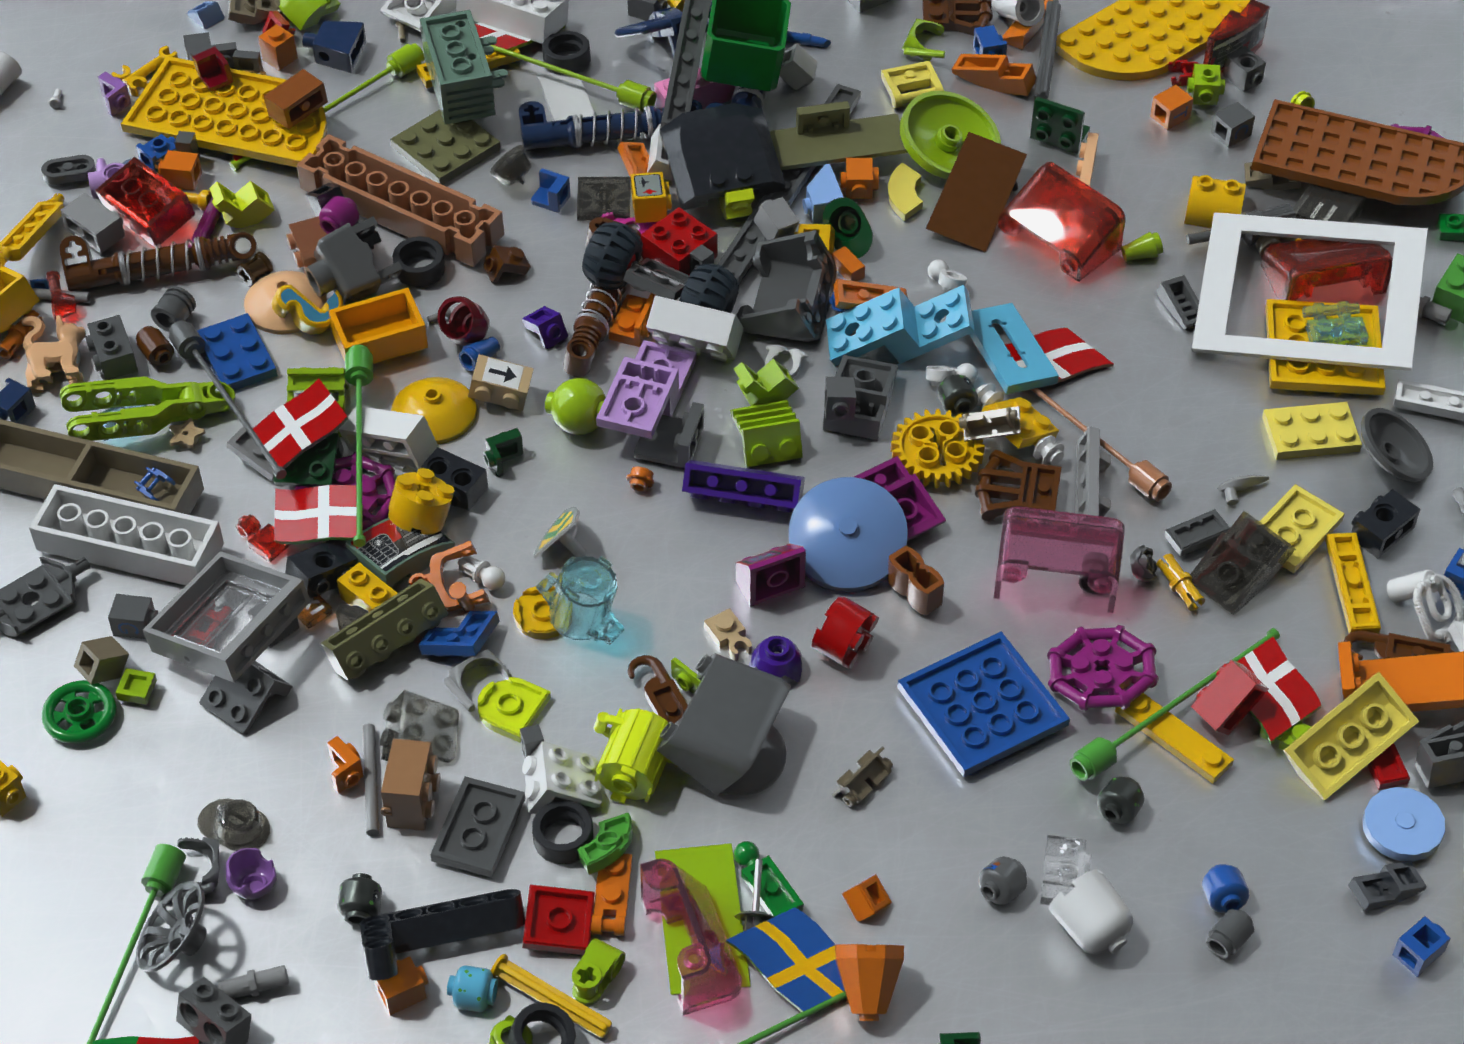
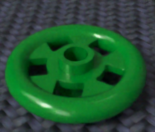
M79 680L64 684L52 692L43 705L41 712L43 727L51 737L64 743L78 744L91 741L102 735L113 723L117 710L116 700L110 690L100 683L90 684L87 680ZM76 693H89L88 699L76 696ZM60 702L66 703L63 712L55 711ZM103 702L104 710L95 712L94 704ZM65 720L72 726L64 730L58 725ZM91 720L94 721L95 725L85 730L81 728V726L86 725Z

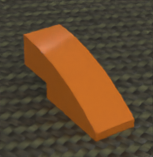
M960 54L951 69L953 74L973 84L1012 95L1028 96L1036 81L1033 64L1009 63L1007 55Z

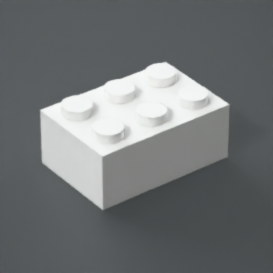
M660 296L654 297L646 325L647 330L657 343L672 347H682L685 350L696 352V355H700V352L711 354V358L718 361H726L727 358L735 360L744 329L736 314Z

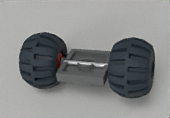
M604 223L591 236L583 256L582 271L586 278L596 287L617 290L624 288L630 283L634 289L648 291L656 296L677 300L680 297L679 301L728 313L732 312L738 296L739 283L733 273L724 266L712 263L701 264L689 276L647 257L640 261L643 251L641 237L634 229L623 223Z

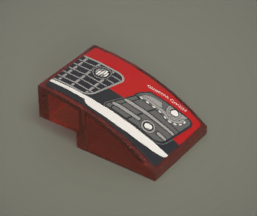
M1251 0L1241 13L1230 10L1208 37L1203 64L1220 65V73L1222 74L1227 55L1244 46L1253 53H1256L1263 44L1270 6Z

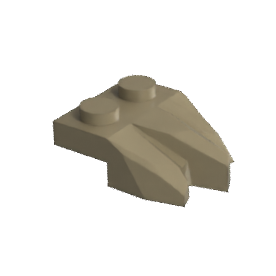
M229 0L228 20L241 24L255 25L266 21L270 11H278L280 14H283V12L279 8V0Z

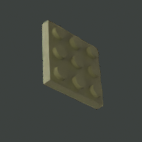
M440 109L390 139L392 148L430 179L442 185L501 150L500 141L473 120L445 125Z

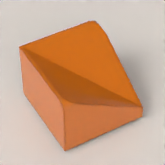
M876 874L842 893L857 921H862L892 903Z

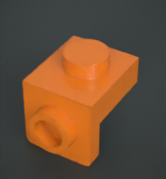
M336 736L327 744L331 761L338 767L331 774L334 789L341 793L347 788L355 786L364 775L360 756L351 743L345 744Z

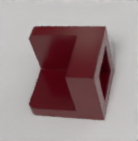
M216 46L192 56L197 75L210 92L234 82L229 63Z

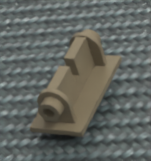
M1007 407L963 414V417H959V426L961 429H964V441L1021 434L1020 407Z
M882 746L875 753L868 750L856 762L860 767L854 773L849 769L836 781L840 787L832 796L834 797L841 792L844 795L843 801L847 806L859 805L873 790L865 780L868 779L876 787L892 772L893 763L886 757L882 758L879 755L885 748Z

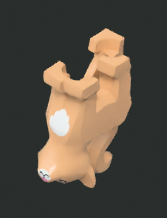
M57 315L56 333L59 341L34 343L43 335L45 330L44 321L35 316L25 317L22 320V325L34 327L24 337L23 341L28 362L25 374L27 387L30 388L31 393L44 392V385L40 383V380L52 383V373L59 371L65 373L69 384L83 383V375L78 369L81 359L78 346L86 336L84 327H77L74 323L63 322L61 316Z

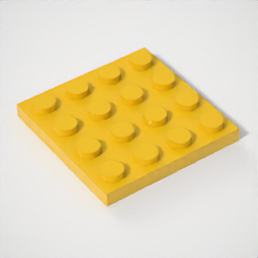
M1267 299L1266 301L1267 338L1382 348L1378 306ZM1268 359L1271 389L1384 395L1385 392L1384 369Z

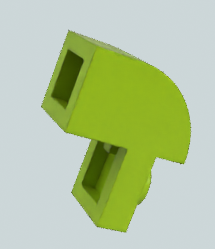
M772 359L757 373L743 362L734 368L739 377L737 384L750 406L784 401L799 389L789 371L775 359Z

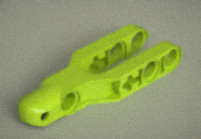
M145 376L68 384L60 390L59 394L62 407L69 412L147 404L155 405L120 409V411L97 414V412H91L88 415L75 416L66 423L68 436L90 441L152 435L172 422L187 421L189 418L196 420L206 414L221 413L231 409L221 393L215 391L216 386L213 382L166 384ZM219 381L235 403L234 390L226 383ZM100 392L110 393L107 397L104 398L96 397V395ZM71 395L81 396L78 400L75 401L67 400V398ZM107 422L117 423L115 426L110 428L103 427V425ZM77 425L88 426L86 429L81 431L73 430V428Z

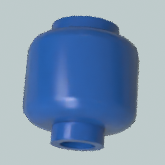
M1216 865L1208 871L1202 880V888L1207 902L1216 912L1226 913L1230 909L1239 910L1249 899V888L1244 876L1238 868L1232 865Z

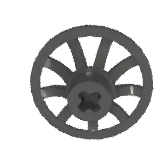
M188 881L176 886L153 910L137 944L136 961L139 968L146 972H155L168 965L180 952L189 957L200 949L207 934L206 928L199 924L205 902V894L201 885L194 881ZM189 890V891L186 893V895L184 896L183 906H182L181 895H182V893H183L184 891ZM197 894L198 902L190 905L192 897ZM171 900L177 919L165 908ZM194 912H197L195 919L193 920L192 914ZM158 916L170 926L169 929L153 926ZM148 936H159L164 938L157 939L146 944ZM154 950V951L151 953V955H150V957H149V959H148V963H147V961L145 960L146 955H147L150 951ZM164 952L165 959L156 964L158 956Z

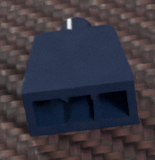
M324 21L317 34L305 32L302 39L303 47L313 49L314 59L317 64L348 73L353 72L366 44L363 22Z

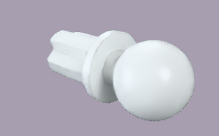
M471 556L462 557L458 560L459 570L472 576L474 582L483 583L490 590H497L504 585L505 574L501 568L491 566L488 561H479Z

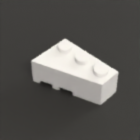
M356 407L349 414L348 420L338 429L348 449L356 452ZM362 407L363 456L378 462L382 459L396 464L395 469L402 472L406 468L417 472L434 450L439 447L424 416Z

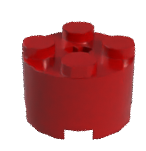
M838 597L826 611L827 619L822 629H816L811 647L843 667L851 669L858 658L857 652L859 649L866 651L874 636L870 632L875 628L879 617L848 598Z

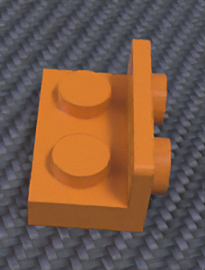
M650 293L648 299L627 294L608 332L609 340L640 347L644 338L650 336L646 325L656 295Z

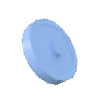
M1393 787L1381 790L1370 799L1363 814V831L1369 843L1381 854L1398 861L1414 862L1426 859L1437 851L1445 834V818L1439 806L1427 795L1411 788Z

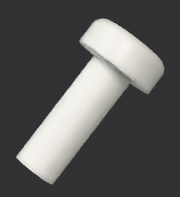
M56 89L54 97L49 99V105L54 109L61 106V89Z

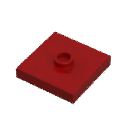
M530 884L522 948L584 955L590 943L595 892Z

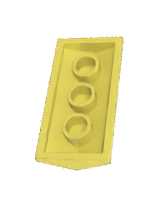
M1377 672L1283 751L1298 776L1323 800H1326L1416 725L1419 720L1380 672Z

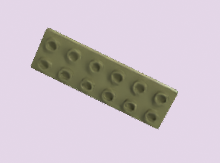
M848 101L799 107L796 109V127L770 131L781 170L846 162V158H876L908 153L901 140L900 119L897 114L850 120Z

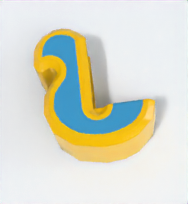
M284 285L278 288L272 298L271 305L273 311L279 317L285 318L288 313H291L295 325L302 332L314 335L322 334L331 327L328 310L343 306V299L339 291L336 290L320 309L292 285Z

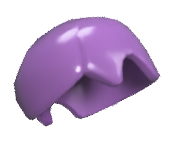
M243 848L232 853L226 862V881L233 893L244 899H259L272 890L277 881L273 860H266L257 848Z

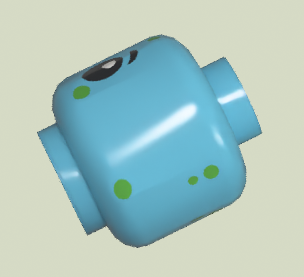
M465 965L458 969L456 976L450 975L447 984V995L452 996L453 1004L457 1009L483 1012L489 1005L493 1006L496 1001L498 979L493 978L490 969Z

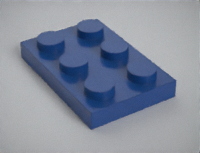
M248 313L197 330L205 342L203 352L218 381L229 385L234 391L278 376L276 367Z

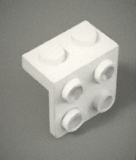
M541 741L533 753L525 758L522 771L525 774V797L528 802V812L537 814L554 797L598 808L602 803L600 781H594L598 766L597 759L585 753Z

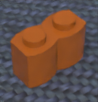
M904 546L889 556L888 582L897 593L907 597L909 604L914 610L926 616L942 606L944 580L938 571L924 564L923 558L917 551Z

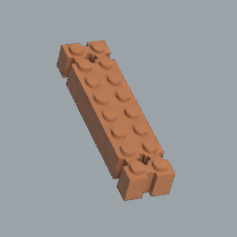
M330 134L316 146L317 153L315 155L309 153L297 164L301 189L311 192L327 183L339 185L344 197L350 198L356 203L360 216L367 219L374 216L378 224L408 238L418 236L429 237L442 246L444 254L448 255L454 252L457 260L472 267H475L486 255L485 247H493L504 236L502 211L485 203L482 207L476 206V199L355 145L351 149L346 148V141Z

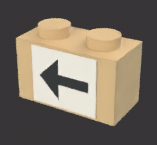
M479 354L468 397L523 411L534 368Z

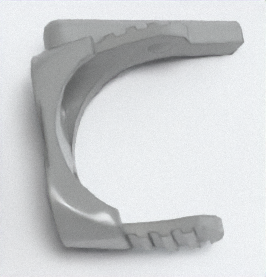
M488 649L456 665L449 671V677L444 679V684L469 712L474 711L475 706L461 684V676L468 669L476 666H496L506 680H509L508 677H512L506 665H503Z

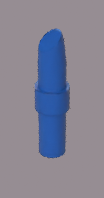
M787 31L786 41L824 48L831 44L830 40L812 36V34Z

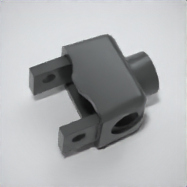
M374 216L354 226L347 223L319 239L314 251V257L317 262L305 267L308 281L319 297L331 291L335 293L338 290L342 296L343 304L346 305L376 293L380 285L400 275L403 268L399 261L377 272L373 264V252L368 243L359 239L375 230L377 221Z

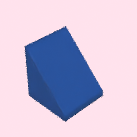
M52 278L30 280V285L32 288L51 289Z

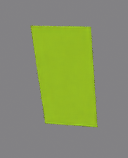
M732 843L655 851L660 903L664 899L671 901L680 898L673 906L674 910L672 912H668L661 903L671 995L750 987L747 958L725 942L727 939L743 932L742 920L734 917L741 910Z

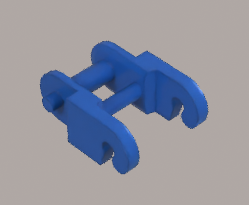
M146 467L145 469L148 472L140 482L134 481V484L137 485L135 489L140 491L146 498L159 501L151 492L159 481H167L174 486L176 482L159 469ZM151 477H156L150 486L146 488L145 485Z

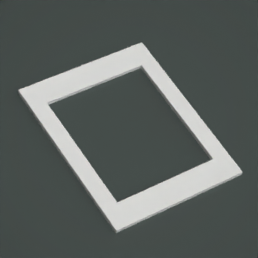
M1214 212L1192 342V352L1412 371L1428 228ZM1241 234L1393 245L1394 253L1382 348L1226 335Z

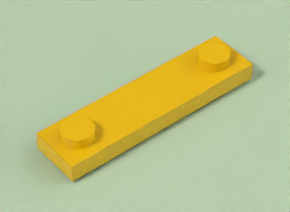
M1357 533L1327 534L1325 542L1348 633L1356 630L1380 633L1381 625Z
M1142 693L1130 703L1129 708L1123 710L1121 707H1115V712L1132 725L1137 726L1163 707ZM1169 711L1141 730L1212 784L1233 765L1234 759Z

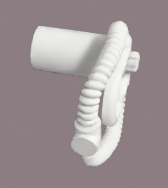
M1423 570L1391 579L1387 583V594L1392 601L1401 602L1414 599V606H1416L1415 609L1425 636L1432 641L1439 640L1441 643L1453 640L1448 631L1449 626L1438 629L1436 632L1432 630L1429 617H1427L1423 605V596L1426 597L1432 617L1438 622H1445L1452 615V604L1446 592V587L1449 593H1451L1452 598H1454L1453 601H1455L1456 614L1453 621H1462L1464 619L1463 600H1461L1460 591L1454 582L1446 576L1435 574L1431 570ZM1437 591L1445 607L1443 615H1440L1435 605L1437 600L1434 599L1432 594Z

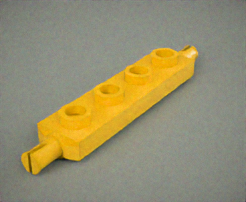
M56 193L51 199L38 202L0 242V266H4L7 261L23 259L62 216L60 210L64 208V196L58 193L57 195Z

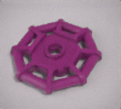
M356 452L353 455L336 459L334 469L336 472L333 476L332 485H356ZM362 456V468L376 474L373 477L362 474V528L365 530L388 518L389 503L395 485V470L391 465H383ZM385 484L387 494H378L377 487ZM296 486L294 490L304 489V488H311V487H310V486ZM378 506H382L375 515H372Z
M1117 625L1115 628L1084 629L1081 626L1076 628L1075 633L1059 646L1049 649L1047 653L1050 663L1048 686L1051 691L1059 692L1079 705V709L1087 711L1089 708L1121 707L1124 710L1129 708L1130 703L1147 689L1157 685L1159 681L1155 667L1157 650L1152 643H1145L1126 631L1125 626ZM1123 642L1131 647L1135 652L1129 653L1120 647L1121 643ZM1079 644L1082 646V649L1075 655H1068ZM1143 662V672L1134 671V665ZM1062 666L1071 668L1072 674L1063 676ZM1106 667V668H1108V671L1103 670V669L1100 670V671H1097V668ZM1134 684L1128 690L1124 691L1128 686ZM1074 686L1083 691V693L1075 689ZM1100 692H1108V695H1100Z

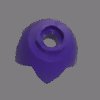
M771 636L757 645L752 653L749 666L757 667L761 671L780 678L787 676L796 682H800L802 654L796 644L788 638Z

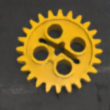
M925 409L924 416L914 412L913 420L905 417L904 425H897V432L892 434L890 452H892V458L899 457L910 475L916 474L919 480H924V487L929 482H934L935 488H939L940 482H944L950 488L951 481L954 480L960 485L962 484V476L970 480L972 472H978L979 464L983 463L985 444H983V439L964 441V429H961L959 426V417H962V414L954 418L951 417V410H948L945 415H941L940 409H936L935 414H930ZM932 431H934V433H935L936 442H933V441H934V434L932 433Z

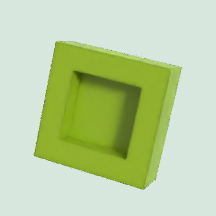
M126 668L115 692L117 700L147 705L157 682L155 673Z

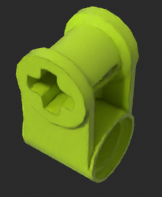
M594 938L572 971V982L574 984L572 987L573 998L585 1006L597 1003L611 981L620 972L625 961V952Z

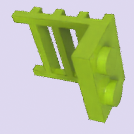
M287 368V402L294 398V393H303L319 378L330 393H339V401L337 403L345 412V389H349V383L345 380L344 368Z
M788 400L730 410L731 417L742 436L746 467L803 458L799 419H796L795 412L792 413V407L789 406Z

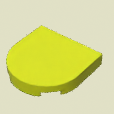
M508 677L509 680H502L496 683L490 682L482 689L478 696L479 718L488 729L520 743V729L533 725L551 699V691L516 677Z

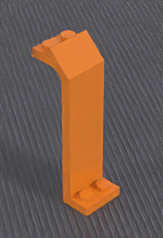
M1350 641L1338 642L1343 700L1373 675L1380 672L1411 712L1464 708V651L1359 661L1358 653L1352 654Z

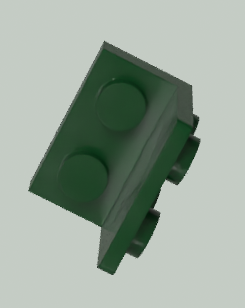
M1036 97L1034 100L1030 132L1031 139L1078 154L1081 142L1085 143L1090 127L1084 125V111L1040 97Z
M333 433L302 453L285 468L287 475L283 479H277L274 475V483L276 485L310 487L332 485L336 459L343 457L344 451L339 433Z

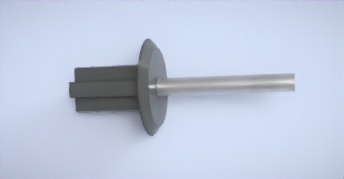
M761 859L755 860L752 911H743L734 916L738 920L745 921L744 931L773 918L771 914L759 911L763 863Z

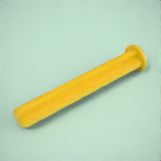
M502 954L494 963L491 969L493 978L502 979L540 1003H549L560 1007L570 1016L574 1023L599 1038H604L609 1033L612 1026L611 1020L508 960L506 954Z

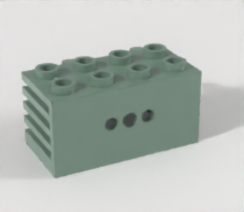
M470 10L420 18L424 59L444 124L496 115L493 88H501L505 85V81L502 78L508 76V71L505 69L490 71L485 55H491L494 52V48L489 45L496 44L497 38L494 36L479 38Z

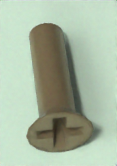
M397 21L395 26L399 31V39L401 43L406 42L404 29L406 25Z

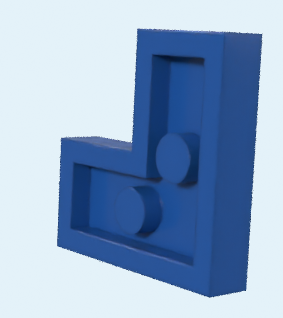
M469 611L458 628L435 627L429 629L419 643L421 654L439 657L445 655L476 656L500 622L497 611Z

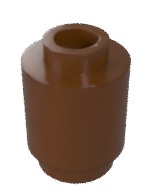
M146 326L137 333V347L151 365L161 366L171 360L174 355V348L159 329Z

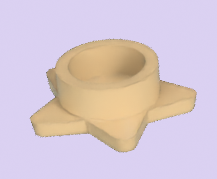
M189 418L182 425L169 426V430L173 434L170 445H178L184 449L193 448L198 443L199 437L206 432L202 428L195 427L193 420Z

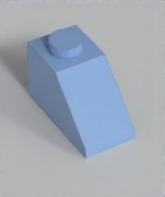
M825 164L806 187V198L802 200L804 213L810 215L813 224L823 223V212L832 200L839 197L844 198L830 164Z

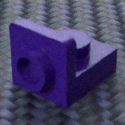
M546 306L522 318L525 328L539 334L541 343L546 349L568 338L561 313Z

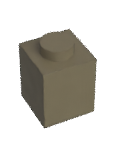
M112 636L83 641L74 667L90 684L120 679L129 653Z

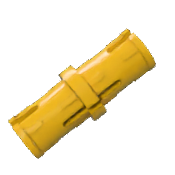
M1173 554L1164 555L1163 558L1166 562L1164 563L1160 558L1156 565L1169 580V587L1173 592L1179 594L1190 611L1198 609L1199 607L1193 599L1202 606L1205 598L1193 585V578L1188 572L1183 571Z

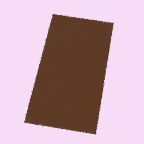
M968 132L926 229L986 252L1027 154Z

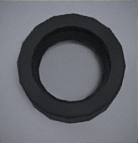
M560 31L551 34L542 44L543 61L545 63L574 73H580L591 62L589 40L578 32ZM568 50L577 52L575 54L567 56L556 54L558 52ZM548 69V71H550V72H552V73H554V74L564 75V74H561V73H558V72H556V71H553V70Z
M418 236L408 238L395 247L392 255L393 264L399 261L403 268L397 278L400 282L412 287H424L437 282L443 276L446 268L442 246L429 237ZM416 256H427L434 259L431 264L425 267L415 268L404 264L408 259Z
M557 800L542 807L537 812L532 823L533 843L538 854L545 860L555 864H570L580 860L577 849L590 843L594 837L593 820L588 810L581 804L569 800ZM570 820L581 826L582 834L575 841L568 844H555L545 838L544 830L556 821Z
M533 1003L523 1008L515 1017L508 1036L509 1044H526L522 1037L523 1029L528 1023L534 1021L548 1023L557 1029L562 1039L561 1044H574L576 1032L575 1025L570 1016L560 1007L549 1003Z

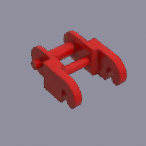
M1176 60L1175 66H1173V63L1169 62L1167 68L1170 72L1184 73L1179 76L1178 81L1173 76L1171 84L1173 86H1187L1188 77L1192 78L1194 64L1199 63Z

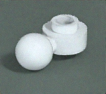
M934 260L928 266L929 277L932 280L938 281L944 291L948 292L959 286L966 285L967 277L958 272L950 271L945 261Z
M970 363L961 364L958 368L947 366H928L926 368V379L930 380L933 386H939L946 377L951 375H965L971 380L972 384L978 376L977 369Z

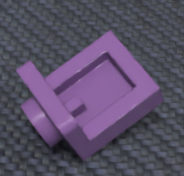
M106 71L98 76L108 113L111 116H115L131 104L127 84Z

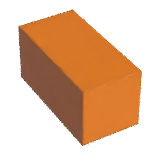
M846 246L832 252L831 256L834 259L836 270L846 280L858 282L865 278V265Z

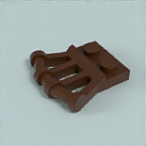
M922 0L923 20L941 24L944 26V31H957L974 36V28L984 27L992 20V0Z
M994 450L989 456L987 465L978 472L977 479L980 483L976 486L975 496L979 499L981 505V518L984 521H991L997 516L1018 513L1023 518H1025V514L1054 518L1062 467L1024 462L1000 450ZM1004 466V467H1006V468H1008V469H1011V470H1013V471H1015V472L1004 471V470H997V469ZM994 482L1020 486V488L1005 487L991 484H993ZM991 498L1011 501L992 504Z

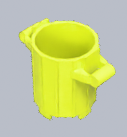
M620 708L616 716L600 712L596 718L594 730L608 737L609 741L596 768L594 781L597 782L599 780L605 789L612 792L610 799L618 803L624 804L626 799L635 801L645 799V802H648L651 795L654 794L666 762L674 764L657 751L663 740L660 734L669 722L654 712L638 708L625 710L624 712Z

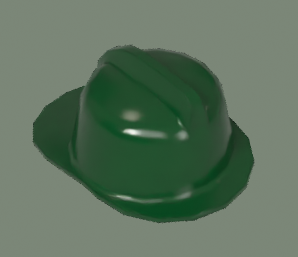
M839 197L832 200L823 212V224H830L835 229V249L838 250L846 246L857 258L863 257L870 250L873 242L872 229L865 213L855 201L849 198Z

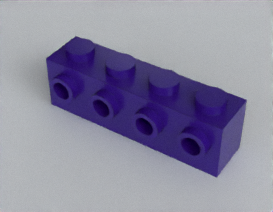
M690 460L685 464L682 492L690 493L692 498L707 499V496L719 497L718 501L735 504L736 500L747 501V506L764 508L765 504L776 506L778 511L793 512V509H795L803 497L805 477Z

